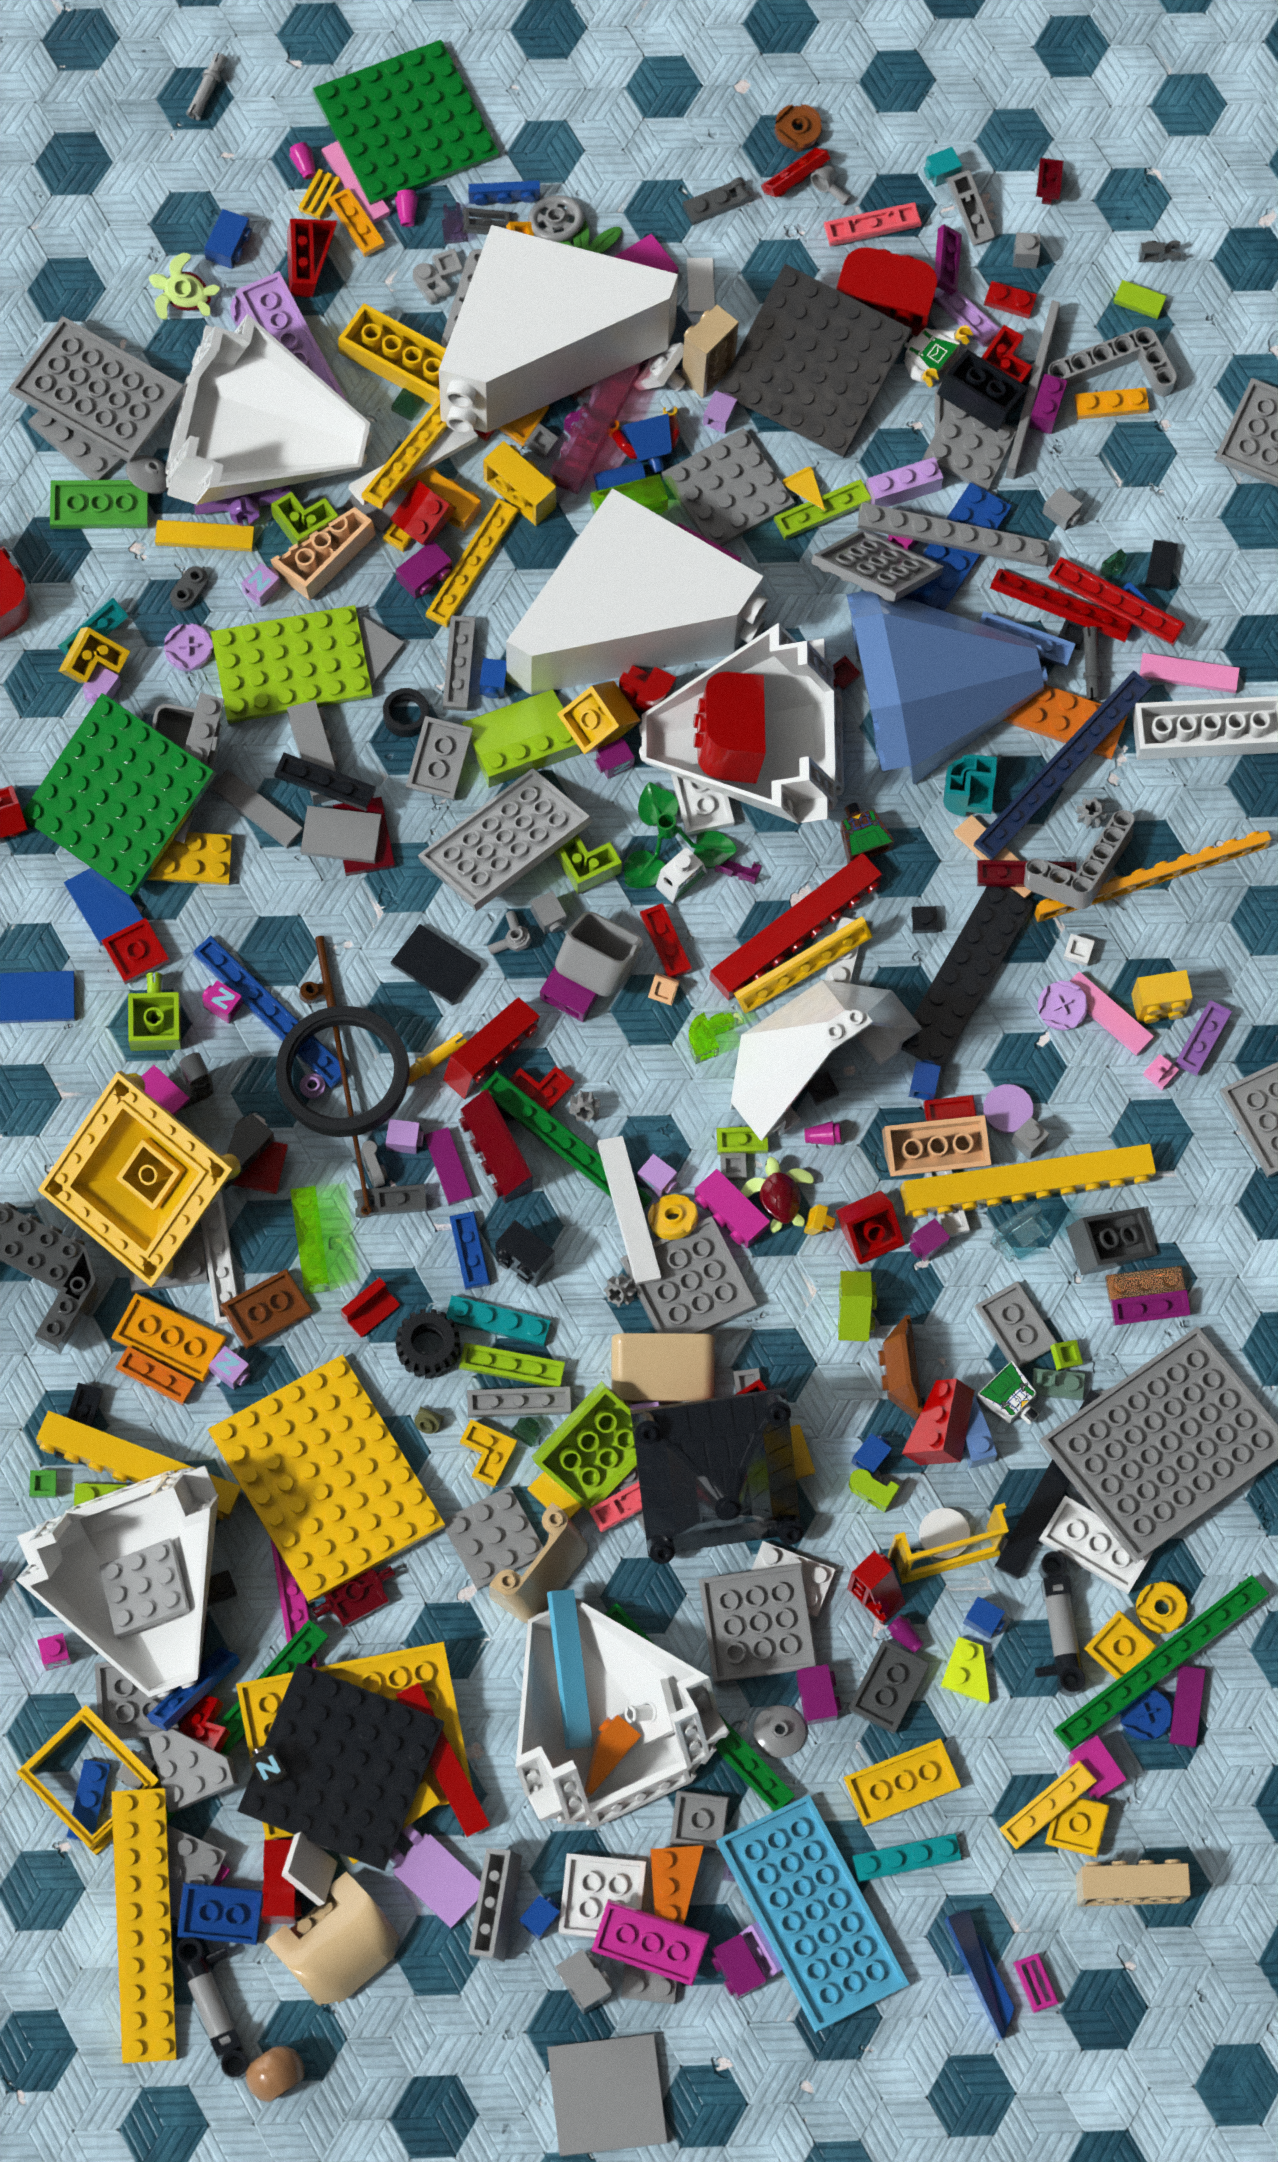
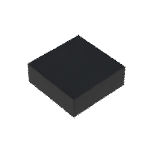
M1066 619L1058 637L1075 643L1074 649L1080 650L1084 641L1083 628L1085 626Z

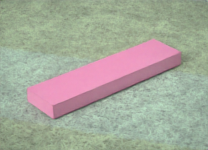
M338 141L321 149L322 155L336 176L340 177L344 188L350 189L372 224L390 215V210L383 200L369 205Z
M1143 653L1139 675L1146 680L1236 693L1239 668Z
M1080 971L1070 980V982L1078 985L1085 993L1088 1002L1087 1014L1134 1055L1137 1056L1153 1040L1154 1036Z

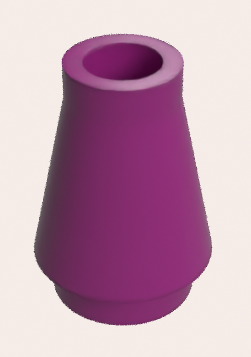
M902 1614L887 1626V1629L890 1631L889 1635L907 1647L912 1653H915L924 1644L908 1617L905 1618Z

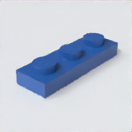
M539 180L468 184L469 204L485 205L487 203L508 204L519 201L524 203L540 200Z
M84 1759L72 1815L93 1836L97 1830L111 1765ZM70 1828L68 1829L67 1839L82 1841Z

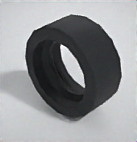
M400 688L393 691L383 704V720L387 729L400 737H413L421 733L425 716L429 717V704L425 696L411 688ZM401 701H411L419 706L421 715L416 722L403 725L394 721L392 717L393 706Z

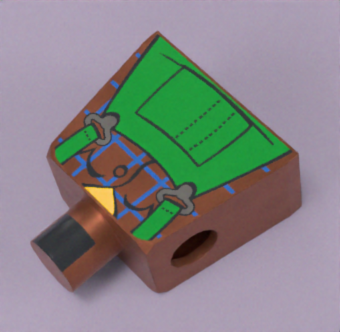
M857 802L851 803L844 808L848 818L841 821L840 832L848 864L862 853L869 859L892 851L894 840L874 810L862 813Z

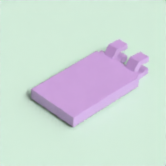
M408 1825L402 1831V1835L413 1847L404 1856L394 1848L390 1861L395 1865L392 1868L395 1871L393 1874L452 1929L478 1901L481 1882L431 1834L428 1836L425 1833L421 1836L411 1825Z

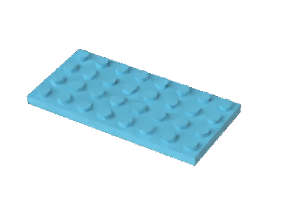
M810 1795L717 1839L716 1843L780 1962L783 1972L815 2033L909 1985Z

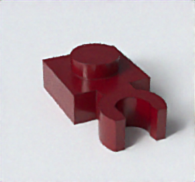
M846 655L833 665L836 676L833 679L834 688L839 686L843 691L861 676L859 670Z

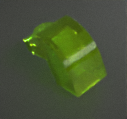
M703 1012L692 1021L688 1034V1048L695 1064L719 1056L720 1047L715 1036L734 1029L735 1020L731 1012L727 1014L718 1013L712 1016L709 1021Z

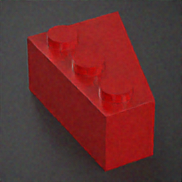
M957 1378L936 1380L902 1454L918 1465L961 1462L975 1390Z
M874 1550L852 1571L847 1589L885 1625L906 1603L894 1570L891 1567V1561L883 1553L878 1554Z
M264 1840V1886L262 1891V1918L264 1924H296L297 1917L302 1916V1901L297 1900L298 1889L281 1876L293 1840Z

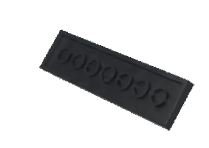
M986 887L913 1016L922 1030L904 1041L901 1050L920 1060L933 1061L936 1065L941 1066L940 1070L943 1068L1032 910L1033 902L1004 887Z

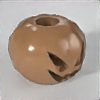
M284 2045L275 2046L254 2060L246 2071V2084L249 2091L258 2100L268 2103L284 2094L304 2079L305 2067L301 2056L293 2048Z

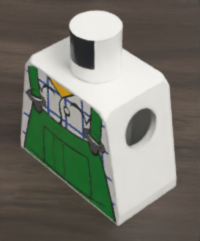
M686 847L661 869L656 888L673 904L706 875L707 871L703 862Z
M1013 1361L1000 1371L978 1393L976 1398L979 1404L1009 1424L1019 1415L1030 1425L1040 1415L1030 1405L1036 1397V1392Z

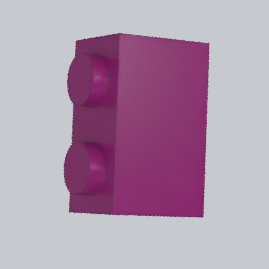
M1044 374L1028 428L1052 434L1068 380Z
M432 540L396 569V580L414 599H417L420 595L425 596L432 590L433 585L439 580L444 581L449 577L452 572V560Z
M555 967L540 990V1000L581 1022H584L598 999V994L562 976Z
M828 1664L798 1669L796 1679L806 1726L837 1720L838 1712H842L839 1696L834 1697L833 1687L837 1686L834 1671H829Z
M741 1934L712 1949L713 1957L710 1958L711 1963L717 1972L722 1971L726 1978L723 1984L730 1996L735 1995L738 2000L766 1984V1979Z

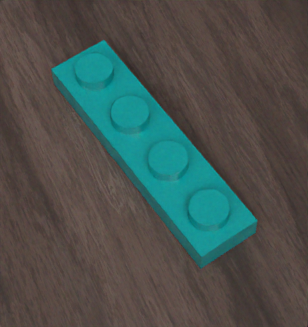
M451 1295L446 1313L447 1319L451 1318L456 1325L543 1347L551 1320L453 1295Z
M956 1834L852 1856L858 1883L962 1860Z

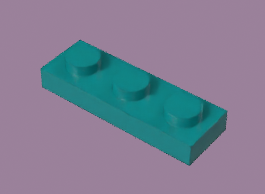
M112 597L57 646L67 655L81 628L89 627L106 637L128 617V614Z

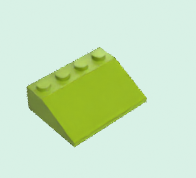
M553 689L462 722V726L473 728L470 745L489 788L523 776L532 768L539 770L580 754V747L557 715L564 708Z
M601 1381L531 1456L534 1463L586 1510L601 1503L637 1465L630 1412L633 1409Z

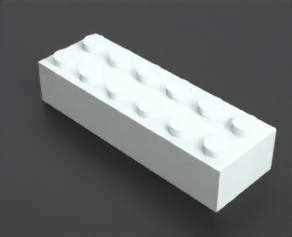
M1278 696L1136 703L1132 713L1137 760L1278 753Z

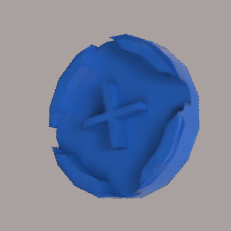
M1154 1689L1149 1690L1119 1714L1121 1725L1126 1733L1142 1741L1155 1740L1162 1736L1169 1728L1173 1716L1167 1698Z

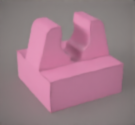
M1159 1054L1144 1071L1143 1076L1163 1090L1176 1076L1179 1069L1167 1058Z

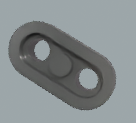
M193 566L188 568L170 593L171 605L174 609L188 611L199 599L208 585V575L203 568ZM193 575L200 576L197 580L191 578ZM180 594L186 595L184 599L178 598Z

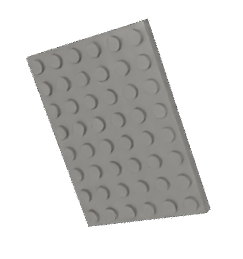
M1198 1326L1046 1434L1039 1441L1135 1564L1278 1460V1425Z

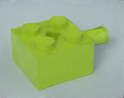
M153 972L146 974L147 993L128 994V1042L131 1051L181 1049V1001L179 992H162L163 975L161 973L155 972V982ZM157 1019V1023L153 1024V1020Z

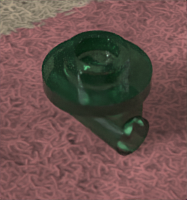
M526 1417L519 1418L510 1433L532 1447L537 1441L541 1429L535 1419Z

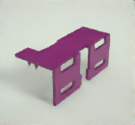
M728 860L721 866L715 865V872L727 874L729 877L734 875L739 880H745L755 885L761 865L755 864L754 861L751 869Z

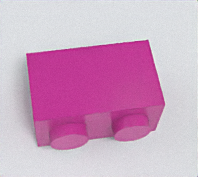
M1098 1736L1079 1746L1068 1756L1070 1768L1080 1760L1097 1780L1086 1791L1090 1797L1095 1796L1097 1801L1123 1785L1127 1780Z

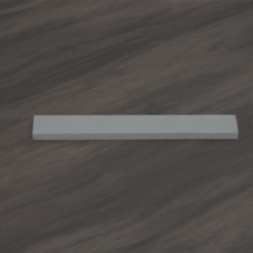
M1052 300L1006 470L1005 478L1013 480L1016 475L1059 313L1060 302Z

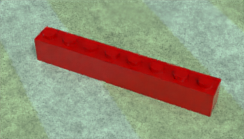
M864 853L860 854L711 969L709 979L729 1001L735 996V992L767 974L766 971L771 967L777 968L785 961V956L789 953L798 952L805 945L804 942L810 937L814 939L819 936L824 930L823 927L829 922L831 924L837 922L842 917V912L847 908H855L865 894H873L881 886L882 874Z

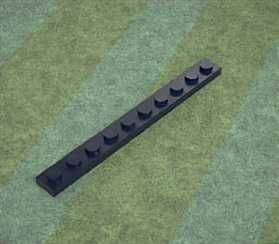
M1133 670L981 834L973 846L988 859L994 860L1132 711L1135 704L1144 698L1151 690L1152 685Z

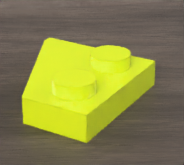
M958 1637L940 1687L988 1705L990 1696L983 1646Z

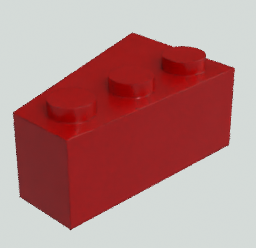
M290 218L287 229L288 289L292 296L313 297L334 236L337 221Z

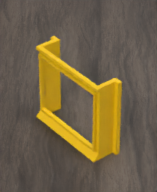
M1002 1503L994 1507L986 1526L987 1533L918 1553H911L905 1532L895 1534L888 1553V1559L895 1560L902 1584L1000 1556L999 1546L1005 1533L1009 1532L1004 1518L1006 1505ZM988 1539L991 1541L992 1547L911 1570L913 1562Z
M85 1705L16 1773L86 1846L97 1855L113 1840L112 1817L92 1836L32 1772L85 1723L144 1784L140 1790L162 1788L159 1779Z

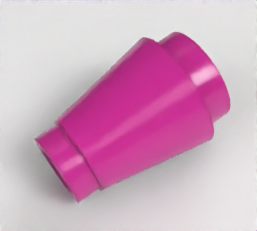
M307 142L293 145L289 149L291 152L289 156L304 180L313 178L316 175L312 148L308 146Z
M400 190L397 192V197H395L400 225L403 227L414 226L418 197L413 190Z
M831 1121L804 1129L806 1143L835 1146L836 1143H842L840 1123Z

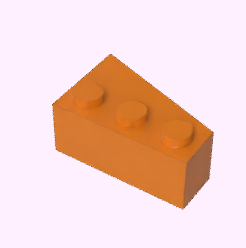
M704 1845L651 1849L650 1862L654 1915L684 1925Z

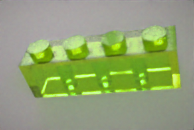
M309 1186L290 1189L304 1293L308 1295L329 1292L330 1287L316 1187Z

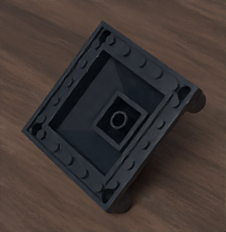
M786 1388L630 1410L647 1554L654 1562L658 1564L668 1563L673 1559L675 1552L683 1550H694L775 1537H779L787 1545H793L801 1541L804 1536V1530L800 1521L789 1420L791 1410L788 1404Z

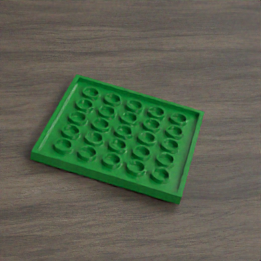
M441 39L312 88L313 95L369 205L382 200L385 202L397 197V192L400 190L414 191L499 158V151Z
M101 693L22 814L24 820L128 895L135 897L217 772L113 699Z

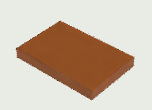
M287 1268L220 1305L222 1312L246 1350L309 1316L313 1312Z

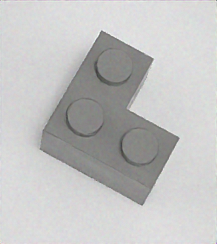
M583 1949L556 1965L555 1971L583 2015L611 1998L613 1983L605 1971L600 1973L598 1968H596L598 1964L590 1952L585 1954Z

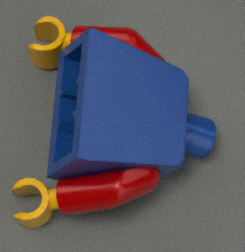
M676 406L673 407V413H668L666 407H664L663 415L621 426L622 430H620L618 420H614L616 427L613 429L609 428L607 424L605 425L607 435L613 438L618 448L630 459H635L636 462L648 460L651 474L665 470L661 456L672 453V449L676 447L681 432Z

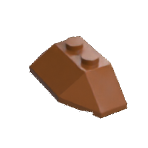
M905 1315L883 1342L881 1351H878L879 1366H884L885 1375L881 1376L882 1391H887V1398L917 1421L923 1408L911 1315Z

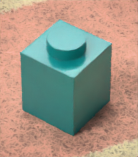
M949 147L927 156L924 173L926 178L931 180L934 186L937 187L945 184L946 178L960 173L963 165L953 147Z

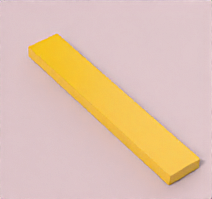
M440 399L436 401L362 492V499L382 510L448 429L446 422L441 421Z
M497 498L427 610V618L446 628L448 627L451 616H455L518 515L519 508Z
M861 916L735 992L734 995L745 1014L871 939L873 935L867 922Z

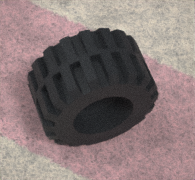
M420 1309V1314L416 1315L414 1311L410 1314L409 1319L404 1318L402 1326L397 1329L396 1351L401 1365H405V1370L409 1373L413 1371L416 1377L420 1378L421 1374L425 1375V1379H431V1375L434 1374L436 1378L440 1377L443 1371L449 1372L451 1365L455 1366L457 1356L460 1355L459 1330L455 1327L454 1321L451 1318L447 1319V1314L443 1312L437 1314L436 1309H431V1312ZM426 1332L435 1333L442 1338L443 1347L433 1355L420 1354L413 1348V1341L417 1336Z

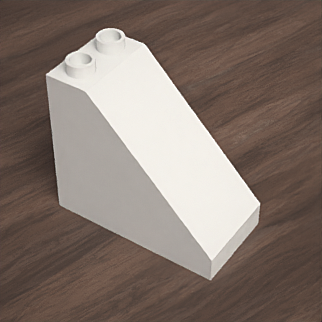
M491 225L439 368L441 421H445L449 428L459 433L468 434L473 432L474 429L488 433L668 350L676 326L678 274Z
M612 488L507 639V681L530 695H534L551 689L559 690L621 677L623 672L628 674L632 665L648 672L652 671L654 667L662 669L664 665L667 668L731 655L743 640L749 643L758 637L766 624V619L761 617L769 602V599L761 595L764 576Z

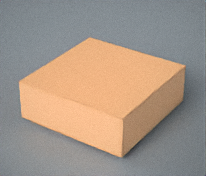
M656 973L648 998L672 1006L680 980Z

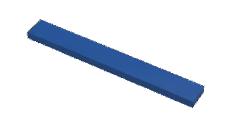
M211 935L193 951V955L220 982L242 996L243 1004L283 1042L286 1035L299 1021ZM314 1035L311 1036L301 1046L296 1056L315 1074L320 1075L325 1084L332 1090L342 1081L339 1060ZM346 1067V1072L348 1075L350 1073V1070Z

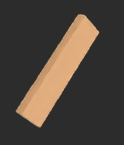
M971 815L954 830L953 834L978 858L990 860L973 846L974 842L986 828ZM1006 847L994 859L1020 861ZM1010 887L1017 895L1025 899L1033 893V891L1028 890L1026 887Z

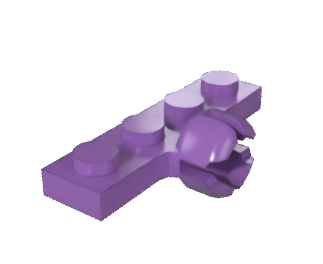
M290 485L199 505L194 504L195 514L229 511L231 520L237 525L244 526L243 519L248 518V524L252 525L259 517V507L271 505V503L290 493Z

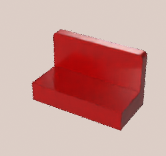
M379 1277L341 1309V1316L359 1337L363 1338L398 1309L399 1303L387 1291L386 1283Z

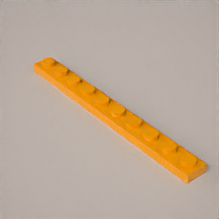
M1255 831L1241 840L1236 838L1224 842L1222 846L1216 848L1208 846L1202 849L1200 853L1194 855L1187 853L1170 863L1162 861L1157 863L1154 868L1148 870L1141 868L1123 878L1122 876L1113 877L1108 880V883L1103 884L1090 906L1267 849L1272 839L1268 831L1262 833ZM1048 898L1037 905L1035 917L1039 923L1079 909Z

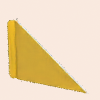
M806 467L782 480L785 487L825 511L811 467Z

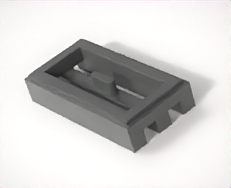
M463 208L462 210L463 233L488 235L491 225L506 229L510 221V211ZM469 216H471V217H483V219H473V218H469ZM488 218L505 219V221H496Z

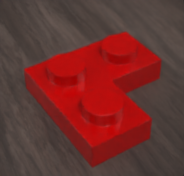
M557 1066L540 1083L536 1082L521 1068L509 1079L511 1083L548 1113L575 1083Z
M205 1695L189 1710L179 1728L183 1734L192 1739H197L220 1753L231 1733L226 1727L213 1724L223 1703L218 1698Z

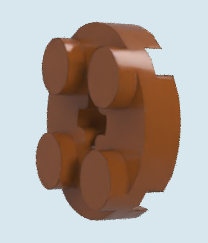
M794 104L788 105L778 113L774 132L784 146L796 152H802L819 140L822 129L821 118L818 112L808 105L801 104V106L794 107ZM793 124H803V130H795Z

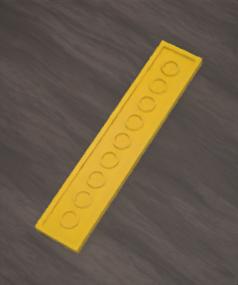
M166 1788L111 1791L122 2063L177 2060Z

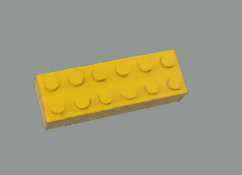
M363 303L338 338V353L431 405H434L440 399L439 368L446 348Z

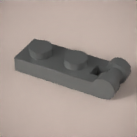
M737 177L728 184L683 201V208L692 225L749 203L753 197L750 191L745 189L746 184L743 178ZM737 192L738 196L733 198L731 193Z
M425 1184L367 1189L368 1198H375V1205L370 1206L371 1213L369 1216L427 1211ZM362 1189L355 1190L354 1200L357 1201L355 1215L357 1218H366L360 1213L361 1208L365 1206Z

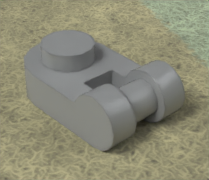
M421 263L414 268V284L428 304L435 303L437 298L442 295L445 297L451 294L448 284L443 281L432 265ZM434 285L437 287V288H435V289H433V290L429 289L430 287H432V286H434Z
M369 1140L362 1144L361 1158L373 1187L378 1188L385 1185L384 1180L388 1179L384 1165H379L376 1159L377 1145Z

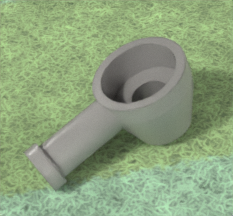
M827 165L815 170L810 175L812 185L820 192L828 191L840 201L842 206L845 205L850 196L846 195L834 184L837 177L835 169Z

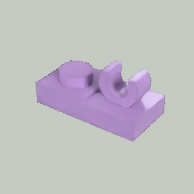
M758 1922L751 1924L740 1933L766 1981L783 1970Z

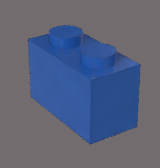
M222 209L204 247L206 260L232 269L235 262H239L242 257L244 242H248L251 237L252 228H250L249 218Z

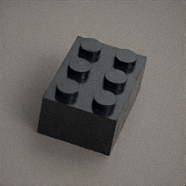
M967 349L945 375L937 395L995 432H998L1019 407L1028 387Z

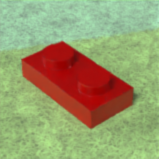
M991 281L984 306L1029 319L1037 294Z

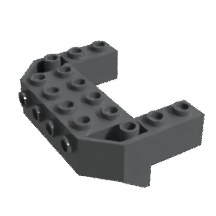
M9 1202L0 1203V1261L57 1290L58 1296L38 1328L35 1337L40 1345L61 1354L82 1316H88L99 1291L88 1251L84 1246L85 1243L77 1237L72 1236L70 1239L62 1235L63 1232L53 1225L47 1227L41 1224L40 1219L30 1213H27L26 1216L18 1212V1208Z

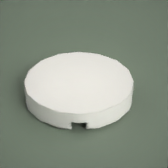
M939 1508L931 1511L924 1517L919 1527L918 1538L921 1547L925 1551L969 1538L970 1527L961 1513L953 1509ZM967 1546L931 1557L941 1560L955 1558L961 1555Z

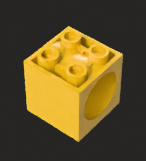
M614 681L592 685L557 713L584 754L596 752L597 749L619 739L641 721Z

